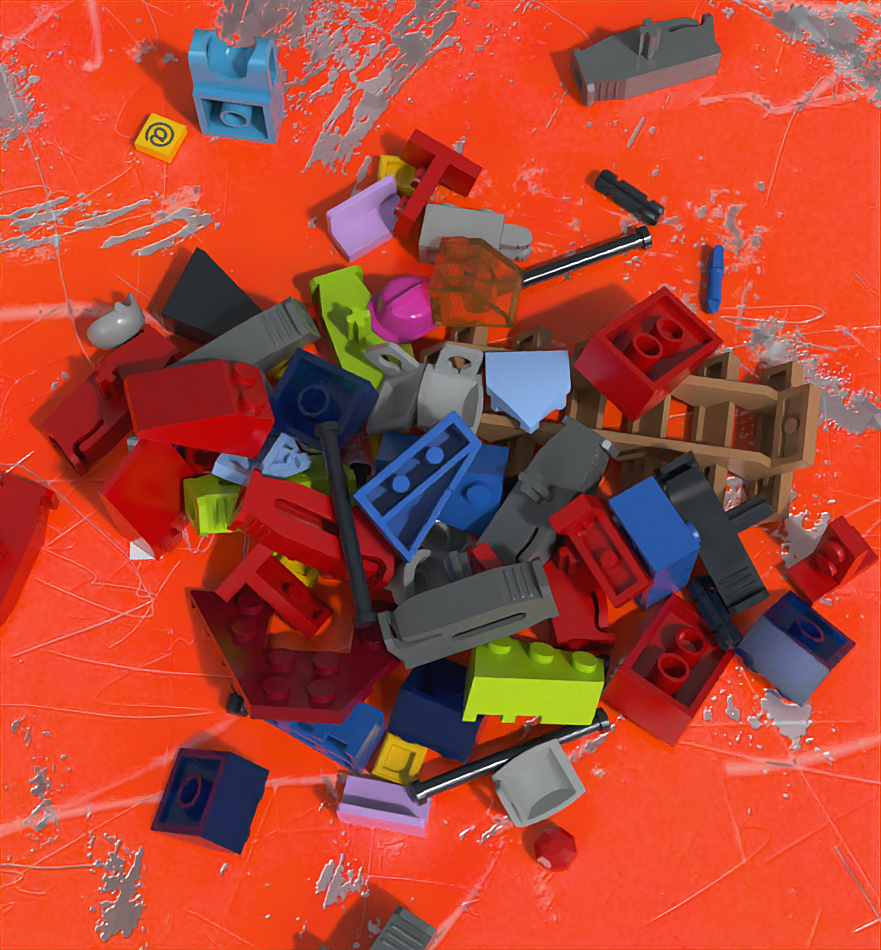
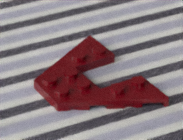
M191 590L190 592L192 609L196 608L203 621L204 631L208 637L212 638L213 648L222 665L227 666L232 676V684L238 695L244 698V706L251 719L341 725L352 714L354 706L362 703L372 693L373 684L382 675L389 676L402 662L401 659L387 650L379 623L366 628H354L350 653L302 651L286 648L270 649L267 648L275 609L269 603L261 600L256 593H236L226 603L213 591ZM371 601L373 612L377 613L385 610L394 612L398 607L395 602ZM389 624L392 636L397 638L395 630Z

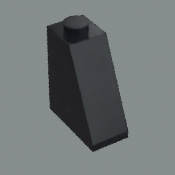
M196 247L161 315L167 331L206 345L263 311L204 250Z

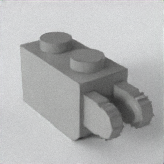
M427 203L419 240V263L490 273L498 268L499 260L512 262L515 260L518 262L527 261L530 254H532L530 246L533 243L531 230H528V227L524 228V226L519 227V225L505 223L504 214H497L490 209L471 210L458 208L451 203H439L438 205Z

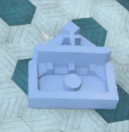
M568 350L485 353L486 394L491 396V409L496 412L505 411L520 421V428L531 434L539 428V421L549 413L566 407V394L570 392L571 388Z
M289 425L285 426L282 432L271 428L256 459L221 453L215 461L211 474L242 485L245 477L255 467L262 470L261 476L280 480L309 469L312 460L308 453H301L292 438L294 429Z

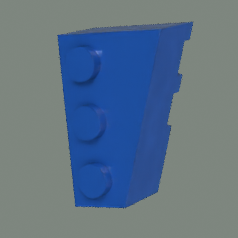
M453 410L349 497L405 563H411L420 544L436 522L445 503L456 489L481 448L482 442L458 413Z
M384 431L376 457L375 474L421 435ZM482 444L456 489L452 492L439 513L437 520L481 537L504 503L509 447Z
M650 476L608 500L609 509L619 520L616 522L618 528L655 583L635 597L643 611L648 610L670 597L672 593H677L687 586L701 547L699 545L701 539L694 525L688 520H682L654 477Z
M365 702L354 706L352 714L341 725L264 720L358 776L361 775L386 734L383 711Z

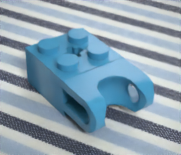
M194 28L188 52V63L194 85L192 95L202 134L277 144L285 101L274 39L254 36L253 45L238 48L221 41L214 30Z

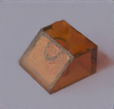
M464 236L442 237L429 284L433 325L514 328L524 281V270L482 238H466Z

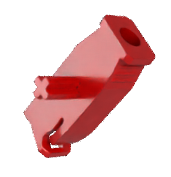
M147 323L140 328L141 334L114 350L102 364H97L94 368L95 371L40 425L47 441L62 451L76 474L81 477L87 472L81 461L82 457L88 463L102 458L133 429L123 385L125 377L163 370L185 357V354L177 346Z
M253 467L240 487L227 529L236 532L239 528L267 549L284 555L291 561L296 560L329 575L348 580L332 497L296 482L261 476L262 470ZM351 506L366 580L371 577V589L379 592L389 584L394 574L395 551L360 509Z
M3 474L0 478V627L13 612L44 544L50 509L57 510L60 503L52 490L7 474Z
M567 535L553 556L543 565L560 615L554 618H547L553 646L560 649L606 652L612 650L616 641L614 633H605L608 623L607 596ZM595 614H596L597 626H595V622H594V615H595Z

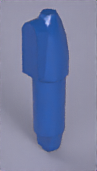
M717 244L712 249L706 265L705 303L707 312L712 315L719 311L721 304L725 264L724 248L720 244Z

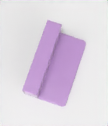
M392 174L326 213L328 234L349 263L354 262L397 236V234L392 232L398 220V217L393 215V212L400 198L397 195L396 180Z
M347 775L342 802L338 803L336 812L341 822L425 838L433 796L427 798L426 804L417 806L410 787Z

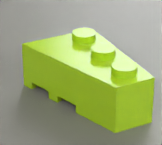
M508 636L474 647L465 678L462 721L475 722L477 714L500 715L502 723H515L516 716H539L540 724L591 725L604 685V659L596 658L594 655L583 651L573 653L555 649L543 642L528 643L511 639Z

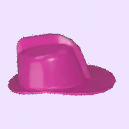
M410 275L390 281L370 299L367 309L371 315V329L376 335L388 342L406 344L421 338L443 325L451 316L453 303L452 297L446 288L438 281L427 276Z

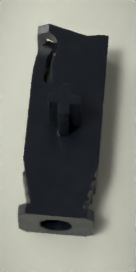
M692 450L653 470V475L679 516L683 521H690L696 528L701 539L699 543L701 547L697 556L729 613L732 616L737 615L767 599L770 594L738 536V533L774 515L763 493L761 492L725 511L712 486L702 472Z

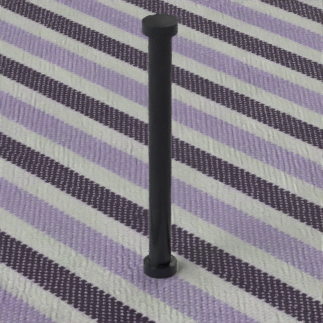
M644 225L636 228V233L480 288L478 285L469 287V294L477 310L485 307V302L638 248L643 250L650 249L653 246L652 238L648 228Z
M336 421L319 423L313 427L315 437L320 439L354 604L356 616L352 617L353 627L366 628L378 624L379 620L377 612H373L342 464L337 435L340 433L339 423Z
M599 707L595 711L591 725H565L422 782L418 778L409 781L413 798L417 806L427 803V798L496 772L519 754L546 741L556 738L560 746L598 731L600 734L610 732L611 725L604 709Z

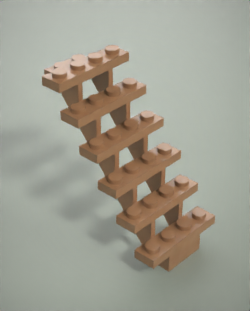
M475 317L452 326L450 341H444L421 350L419 363L425 362L426 364L435 365L442 345L449 343L481 350L483 352V360L477 374H481L482 368L485 369L486 352L550 351L552 331L539 325L513 335L511 350L488 347L489 322ZM590 339L575 344L574 356L569 358L571 388L567 397L565 416H570L603 436L620 451L615 459L622 462L618 495L650 476H653L656 480L653 470L662 466L663 461L668 463L692 450L722 507H724L727 472L729 470L750 481L748 499L762 492L771 506L774 515L756 525L789 518L793 471L814 466L821 388L812 383L802 385L804 366L795 361H790L762 370L761 385L738 382L740 357L733 353L727 352L708 358L699 366L698 376L689 375L657 406L634 423L628 419L627 433L602 430L607 398L573 366ZM462 356L448 358L453 368L460 369L462 365L470 363V360ZM671 395L694 406L690 442L666 439ZM735 404L757 415L754 452L730 448ZM501 411V415L482 413L476 436L496 446L509 447L506 483H517L520 473L522 471L525 472L532 461L535 443L544 446L564 427V424L539 421V428L529 434L520 428V421L505 411ZM417 418L412 422L413 427L420 429L424 432L427 431L426 429L418 427Z

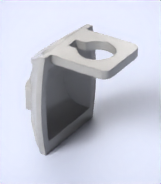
M386 342L366 348L364 356L386 373L373 402L366 433L384 434V431L403 432L410 429L412 422L417 418L418 392L427 364L425 362H417L393 342ZM388 354L395 356L401 361V367L396 363L386 361L380 355Z
M449 343L442 345L435 365L427 364L421 380L417 398L418 427L428 430L446 414L455 410L476 435L483 410L482 375L477 374L483 360V352L481 350ZM462 356L470 360V363L462 365L460 369L453 368L448 358Z
M556 738L524 751L491 776L495 783L494 789L516 828L537 823L560 812L586 792L584 785Z

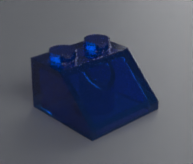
M297 347L269 398L275 419L272 429L323 453L320 439L315 437L313 427L319 423L336 421L339 423L340 428L337 439L339 449L341 450L361 432L380 395L370 381Z
M789 590L759 617L734 652L742 658L743 663L748 669L761 674L775 685L776 690L783 698L795 702L802 707L857 643Z
M441 658L412 669L399 689L386 731L398 735L408 743H417L436 751L448 760H457L467 764L479 743L490 715L477 714L475 722L462 721L465 678L468 667L447 658Z
M180 748L150 830L209 850L241 855L244 844L250 836V827L257 806L264 795L265 783L270 771L229 751Z

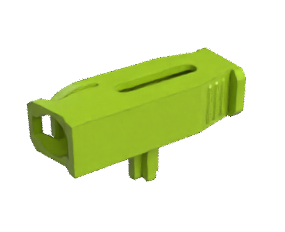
M353 265L314 277L309 281V293L312 302H319L323 334L337 371L341 375L342 384L349 402L353 406L356 421L360 423L369 419L376 394L386 375L385 372L364 356L365 350L368 347L388 341L381 339L371 329V315L367 307L373 296L363 284L361 266ZM388 354L380 355L386 361L399 365L398 358Z
M323 454L309 456L312 460L309 469L280 479L302 484L331 497ZM343 464L350 496L356 491V477L353 469ZM214 474L195 479H184L185 511L188 520L197 534L205 536L209 533L233 532L227 529V524L241 485ZM350 498L351 506H357ZM274 552L272 555L276 556L278 553Z

